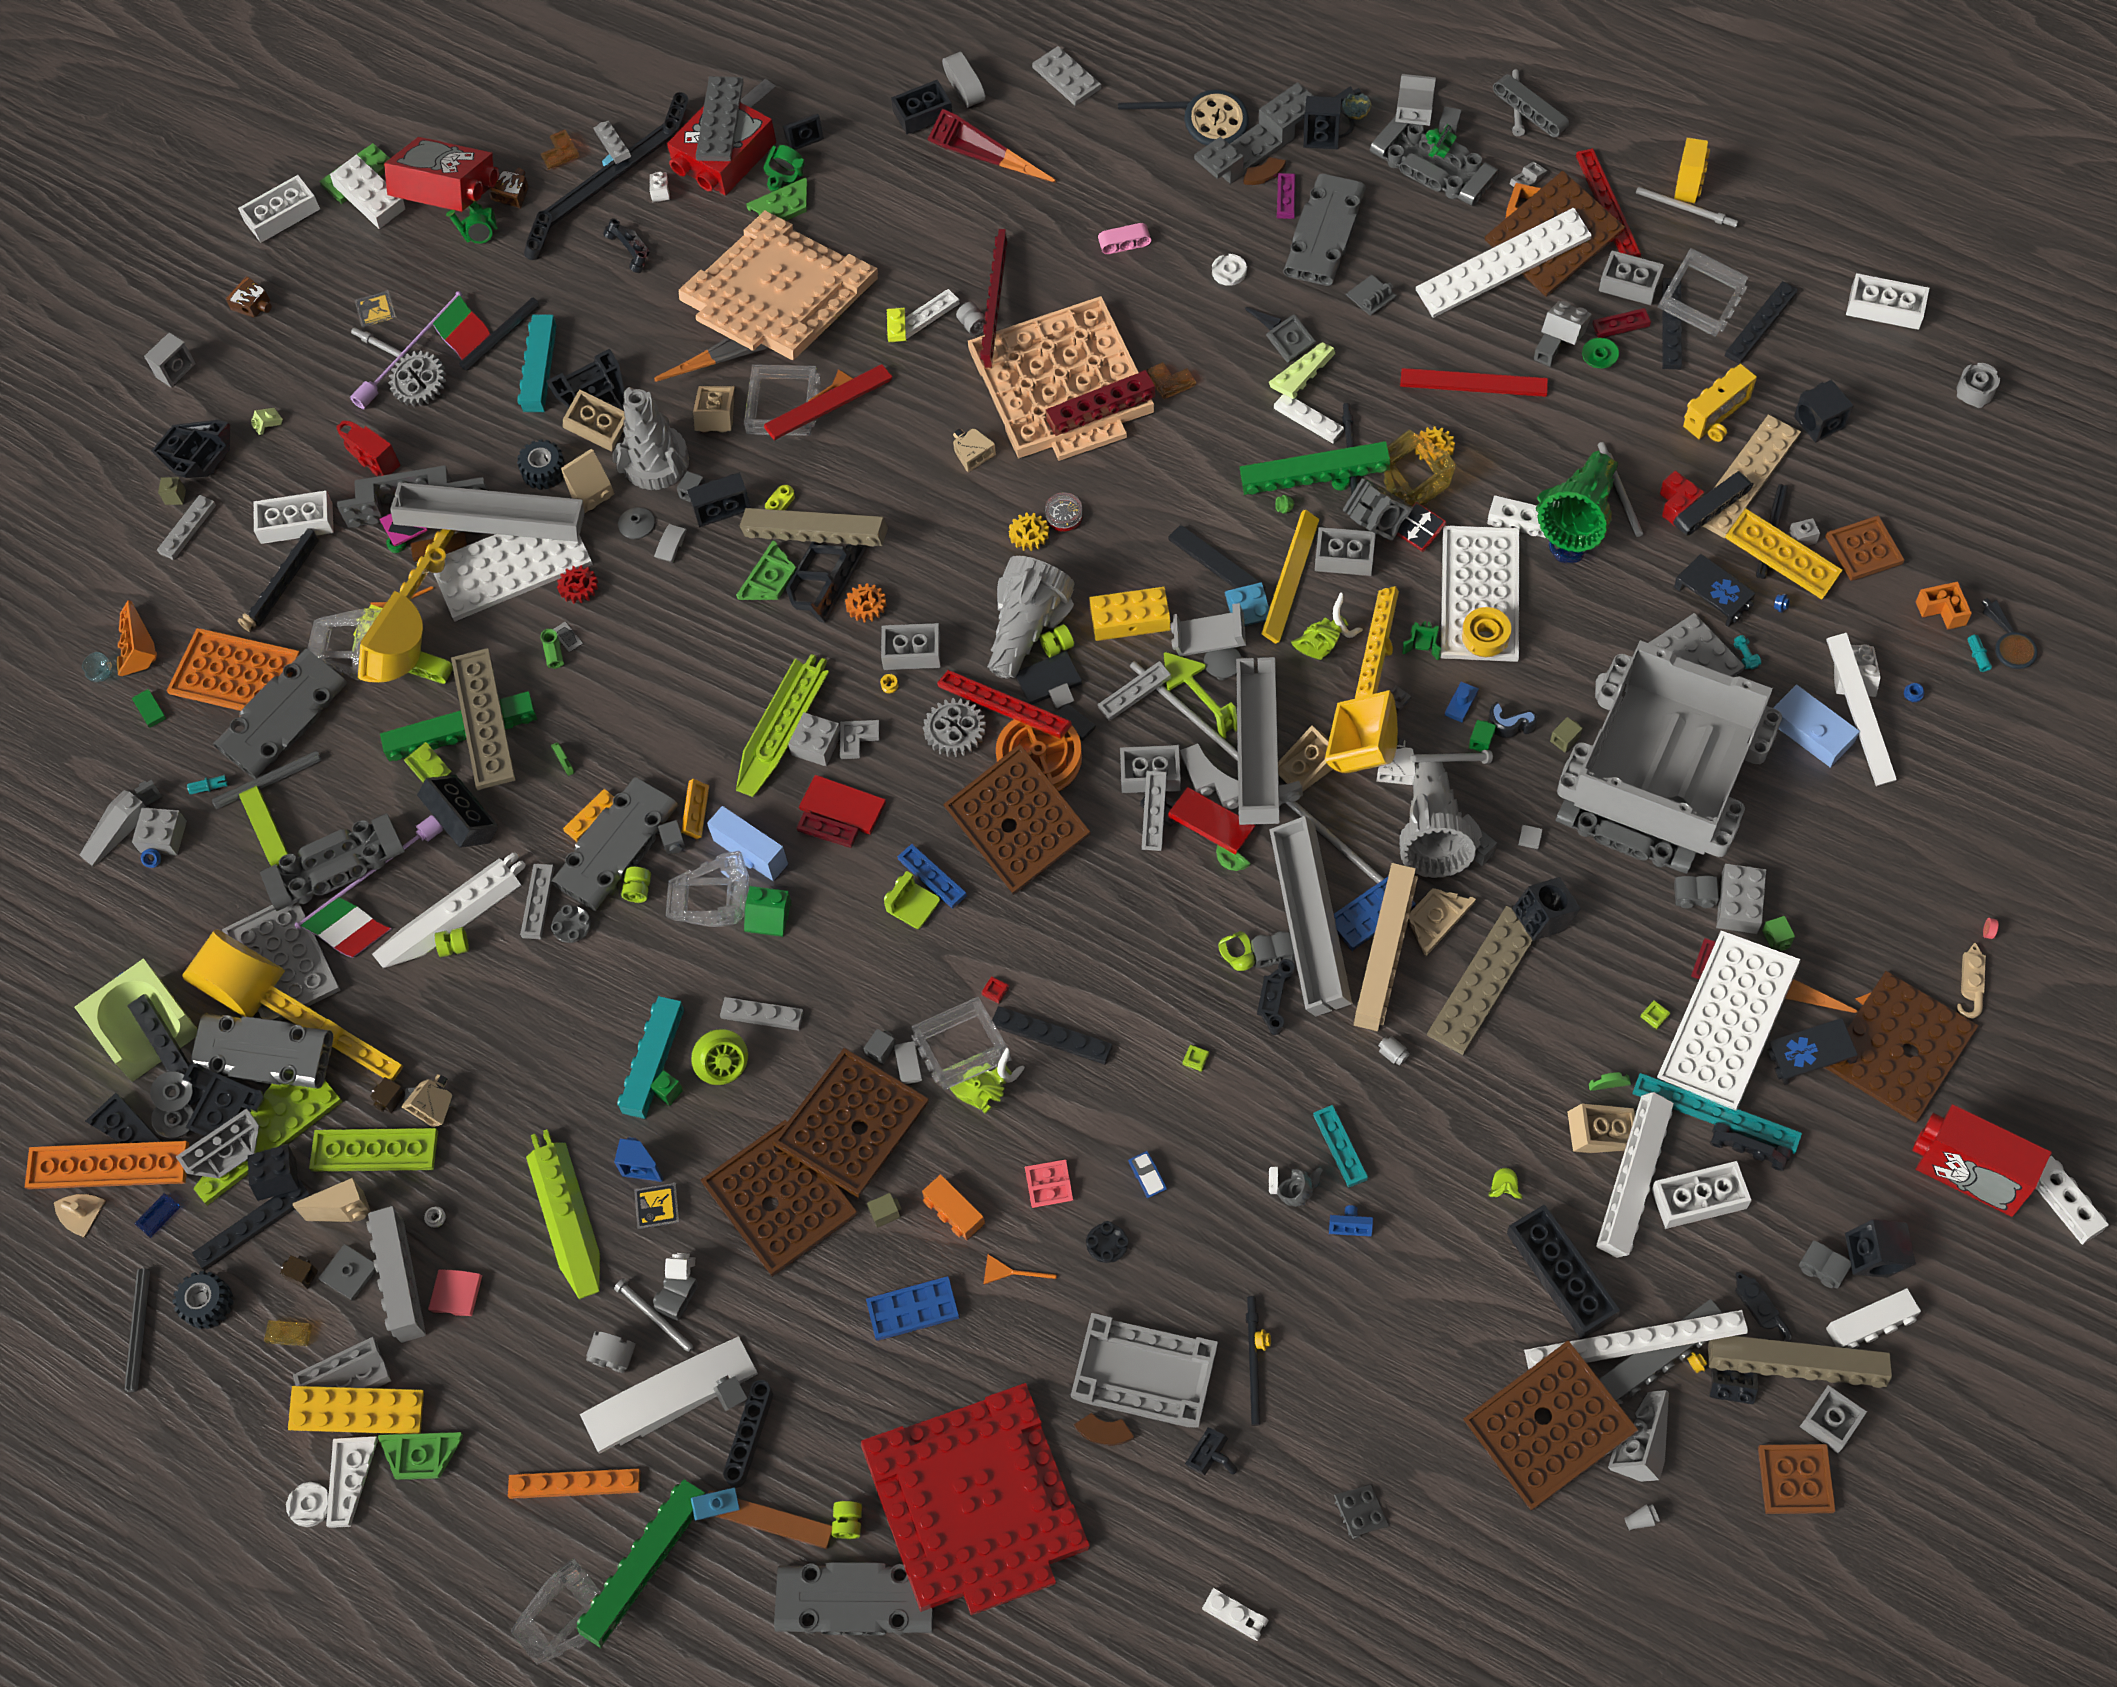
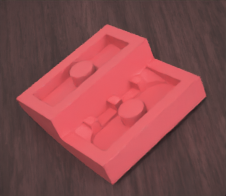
M1066 1160L1025 1167L1032 1208L1073 1201Z
M438 1270L428 1310L433 1313L472 1316L482 1275L465 1271Z

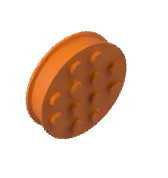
M1013 719L1004 727L997 739V762L1020 744L1058 792L1067 787L1080 770L1082 762L1081 742L1073 726L1060 739Z

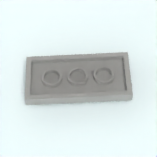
M1059 46L1032 63L1033 69L1074 106L1101 89V84Z

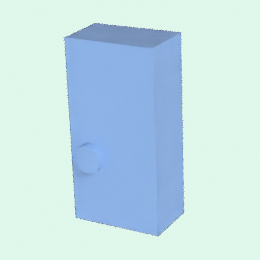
M1797 684L1774 707V709L1782 714V720L1778 729L1830 768L1855 743L1860 732Z
M722 806L708 821L707 824L713 841L740 858L748 868L751 869L753 867L774 881L788 865L783 846Z

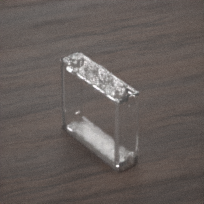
M1690 248L1662 297L1658 308L1716 337L1719 330L1723 332L1728 323L1725 319L1731 318L1734 312L1732 306L1737 307L1741 299L1739 294H1744L1747 288L1745 283L1748 277ZM1689 266L1736 289L1719 321L1672 298Z
M752 365L744 420L746 434L769 435L764 428V424L771 420L756 419L761 379H807L809 383L806 402H808L809 399L819 393L817 384H820V373H817L816 366ZM815 420L786 435L811 436Z
M979 997L911 1026L914 1032L911 1035L915 1046H920L918 1050L922 1059H927L925 1064L929 1072L933 1070V1073H931L935 1083H940L943 1090L997 1067L1002 1054L1008 1048ZM977 1016L994 1047L942 1070L926 1039Z

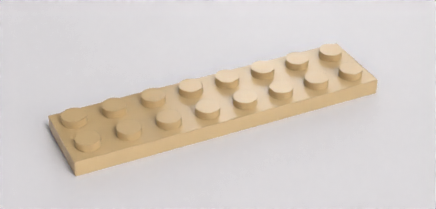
M1768 415L1715 486L1717 487L1734 473L1740 471L1754 483L1753 487L1747 494L1711 519L1703 527L1725 538L1741 513L1749 506L1798 439L1801 431Z

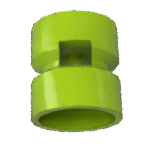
M1064 624L1054 628L1053 633L1048 631L1039 636L1041 645L1049 658L1059 654L1061 649L1066 651L1074 647L1073 638Z
M641 867L627 868L621 894L622 898L635 903L645 902L648 896L649 889L647 886L650 884L651 872Z
M464 927L451 929L450 933L447 930L436 932L434 935L436 949L440 958L450 956L453 952L460 954L469 951L468 938Z
M851 1501L835 1502L833 1517L836 1520L832 1522V1536L842 1539L859 1538L861 1523L858 1520L862 1518V1504Z

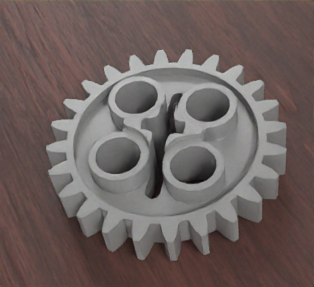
M413 351L412 356L407 353L406 359L400 357L401 363L395 362L397 368H391L394 374L389 375L391 381H389L391 385L390 390L393 392V395L401 403L404 402L407 406L411 403L413 407L416 406V403L422 406L423 401L429 404V398L435 400L434 394L440 395L438 389H444L441 383L446 382L444 376H446L444 372L445 367L442 365V362L434 354L431 355L429 352L424 354L422 351L418 355ZM410 368L416 373V375L420 378V380L425 384L426 389H423V387L418 383V381H417V380L414 378V376L410 373V371H409Z
M952 698L951 703H948L945 699V705H941L938 702V708L932 707V713L926 714L927 719H924L925 726H923L925 739H928V745H932L934 751L939 748L940 754L946 751L949 757L951 752H954L955 757H957L958 752H961L964 756L965 750L972 752L971 747L978 748V742L983 741L982 736L985 735L986 728L984 715L981 714L980 709H976L975 704L970 707V701L963 704L960 698L958 703H955V699Z

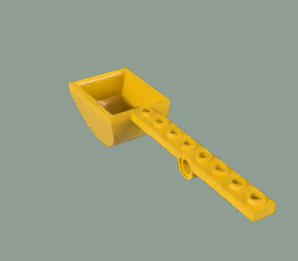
M442 529L437 531L434 542L427 546L425 556L419 558L417 568L411 570L409 580L402 584L400 593L393 592L361 640L358 669L359 679L378 683L395 680L407 674L417 664L421 651L423 624L419 611L410 600L429 572L440 573L444 570L446 558L444 548L456 530Z
M1396 586L1378 591L1355 699L1337 703L1325 761L1331 768L1341 773H1352L1391 764L1395 757L1398 727L1394 697L1390 690L1377 693L1384 658L1393 653L1389 635L1399 593Z
M218 929L212 932L183 973V979L244 1017L253 1018L263 1004L296 1025L332 1031L334 1037L333 1048L382 1078L386 1077L394 1081L404 1067L334 1022L324 1018L275 988L274 986L285 970Z

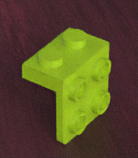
M908 871L903 876H899L893 890L887 892L884 897L886 912L916 929H920L940 902L938 896L915 884L913 874Z

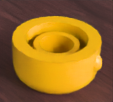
M1480 607L1474 609L1465 617L1462 628V641L1469 652L1479 657H1493L1508 647L1511 623L1503 612L1491 607ZM1487 631L1494 636L1485 638L1479 635V632Z

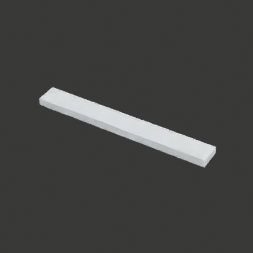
M1844 633L1829 637L1826 640L1856 729L1860 731L1858 735L1875 785L1880 786L1894 782L1897 779L1848 635Z

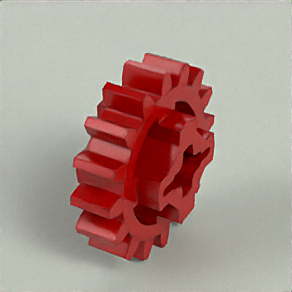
M582 565L578 569L575 566H572V570L566 568V574L561 573V579H557V589L562 598L565 597L566 602L572 600L573 604L577 600L580 603H583V599L589 601V595L594 596V590H598V580L594 571L590 572L589 567L583 569Z

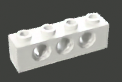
M1494 496L1487 524L1494 527L1518 528L1519 532L1546 538L1540 529V524H1538L1536 505Z
M2050 1156L2036 1189L2083 1245L2103 1232L2108 1223L2105 1216L2094 1208L2090 1198L2080 1191L2076 1181L2066 1174L2062 1164ZM2050 1179H2055L2058 1185L2053 1184ZM2064 1196L2070 1197L2073 1202L2067 1201ZM2079 1213L2084 1214L2087 1220L2082 1219L2079 1216Z

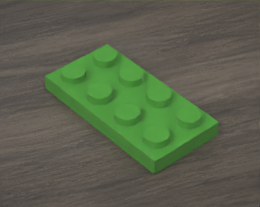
M372 143L357 154L379 176L385 173L384 163L390 158ZM330 174L319 181L321 186L341 204L348 200L333 186Z

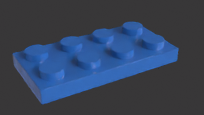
M1388 877L1334 914L1338 935L1352 951L1375 935ZM1412 901L1411 910L1415 908L1416 904L1414 901Z
M948 1276L866 1298L876 1341L959 1319Z

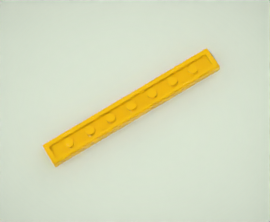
M1308 510L1301 512L1261 633L1275 644L1280 642L1319 519Z

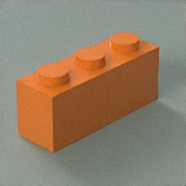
M941 1174L922 1191L923 1202L930 1209L934 1208L938 1212L937 1216L944 1223L948 1222L952 1226V1231L959 1238L963 1236L968 1240L985 1224L984 1217Z

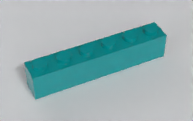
M532 315V320L528 324L530 333L526 338L527 350L524 351L525 365H522L523 379L520 380L521 394H518V404L521 405L523 412H545L548 391L547 380L550 377L557 328L553 315Z
M658 996L657 1001L652 1004V1015L650 1020L646 1021L644 1037L638 1043L639 1051L637 1056L632 1059L631 1073L626 1076L624 1092L618 1098V1106L622 1114L646 1119L654 1096L650 1085L663 1071L685 1010L681 1001Z

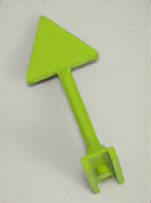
M1165 652V668L1172 677L1166 681L1167 689L1171 690L1186 682L1215 714L1218 733L1222 738L1226 739V732L1232 728L1237 732L1236 707L1230 702L1220 708L1192 677L1206 668L1205 664Z

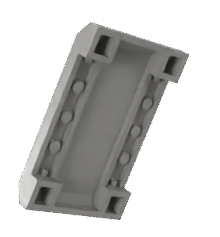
M1091 1313L1071 1398L1103 1408L1180 1426L1199 1428L1218 1342L1199 1337L1193 1339L1114 1321L1112 1317Z

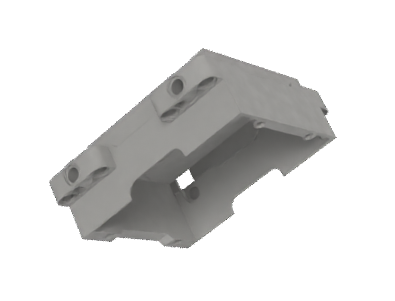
M1640 640L1633 657L1626 654L1615 656L1605 675L1598 696V704L1610 711L1593 746L1586 743H1578L1574 746L1560 777L1557 793L1560 797L1574 802L1576 807L1704 855V852L1717 857H1723L1728 853L1730 845L1736 836L1745 810L1742 802L1729 797L1744 760L1753 764H1762L1765 761L1782 720V714L1778 710L1766 706L1773 688L1740 676L1731 677L1681 659L1671 651ZM1625 684H1627V685H1626V689H1625L1626 694H1625V696H1624V698H1623V697H1622V692H1623V689H1624Z

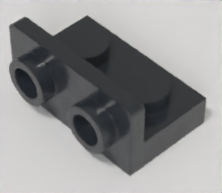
M1711 1368L1712 1385L1710 1398L1754 1404L1758 1391L1757 1373H1741L1734 1370L1720 1371L1716 1368Z

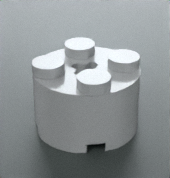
M1978 363L1973 366L1972 364L1968 365L1964 369L1957 385V397L1977 408H1982L1985 404H1988L1993 399L2000 383V377L1998 378L1996 369L1986 363Z
M595 1331L586 1355V1361L592 1362L599 1367L605 1368L607 1366L614 1371L625 1373L636 1344L628 1340L626 1343L620 1337Z

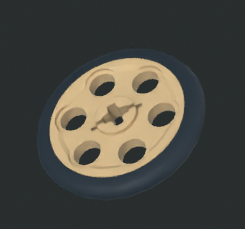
M1214 89L1204 91L1195 96L1185 110L1184 120L1186 128L1195 140L1206 146L1220 137L1217 133L1219 130H1224L1227 133L1221 137L1230 144L1246 133L1249 125L1248 110L1244 103L1237 96L1225 90ZM1214 101L1216 106L1210 107L1207 105V102ZM1231 105L1233 109L1227 111L1224 109V106ZM1218 111H1219V115H1218L1219 119H1218V121L1216 122V126H1214V125H1215V117L1217 116V113H1218ZM1203 112L1205 116L1199 118L1196 116V113ZM1235 119L1238 121V124L1231 125L1229 120ZM1203 126L1209 127L1210 131L1203 132L1200 128Z

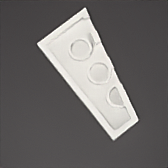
M377 1437L333 1439L327 1527H351L378 1442Z

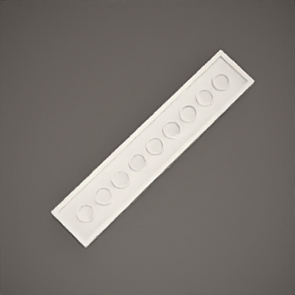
M1572 208L1416 286V291L1434 318L1590 240L1592 235L1576 210Z

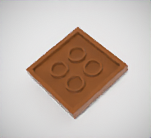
M1879 515L1826 533L1825 537L1850 581L1904 563L1903 556Z
M1827 1444L1758 1446L1765 1514L1835 1512Z

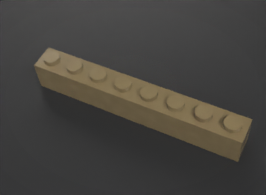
M752 508L745 509L740 523L744 536L748 538L883 546L888 530L884 518L878 516Z
M1739 1336L1713 1339L1708 1343L1709 1368H1716L1720 1371L1754 1372L1766 1376L1780 1375L1786 1378L1798 1377L1807 1380H1825L1831 1383L1844 1382L1851 1385H1871L1876 1388L1887 1387L1892 1377L1890 1353Z

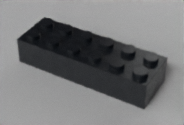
M1545 1204L1509 1225L1508 1237L1580 1339L1586 1338L1617 1319L1620 1309Z

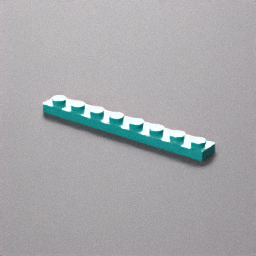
M1642 1073L1638 1076L1632 1093L1636 1096L1641 1097L1654 1092L1674 1103L1672 1107L1674 1110L1712 1124H1725L1733 1132L1773 1147H1787L1792 1150V1154H1795L1802 1135L1801 1132L1739 1109L1737 1111Z

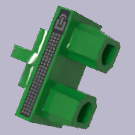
M1449 124L1446 125L1441 134H1439L1438 129L1429 130L1426 133L1427 143L1430 145L1434 143L1428 154L1430 157L1433 158L1436 154L1444 158L1450 148L1442 143L1444 142L1451 147L1457 136L1450 132L1452 126Z

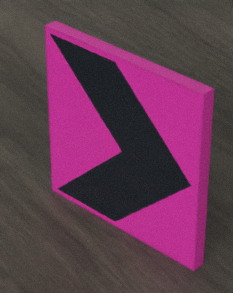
M392 514L380 519L394 547L428 531L426 527L393 524Z

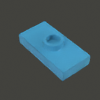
M735 1488L691 1498L695 1521L740 1510Z

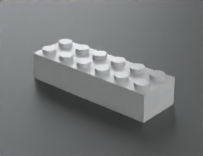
M393 1206L368 1213L369 1221L366 1224L369 1233H372L371 1249L373 1253H376L374 1266L380 1275V1279L377 1282L379 1290L383 1291L384 1296L381 1299L383 1310L387 1312L388 1318L385 1319L386 1328L401 1343L426 1336L404 1220Z

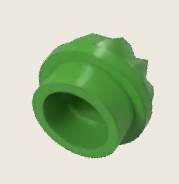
M1286 495L1277 497L1276 510L1285 514L1293 509L1294 501L1291 497Z

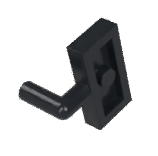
M1208 1427L1187 1459L1186 1466L1205 1476L1213 1462L1217 1461L1223 1464L1230 1474L1237 1472V1467L1227 1456L1220 1453L1228 1438L1224 1434Z

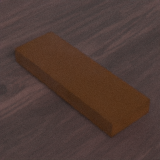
M466 533L453 534L444 548L445 553L448 554L468 546ZM434 538L411 543L414 562L418 561L421 556H425L427 546L434 542Z

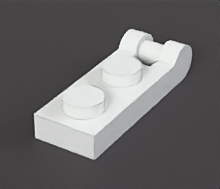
M1214 1588L1202 1607V1610L1256 1641L1261 1636L1260 1631L1262 1627H1265L1269 1621L1266 1617L1250 1610ZM1249 1619L1255 1622L1252 1628L1246 1626Z

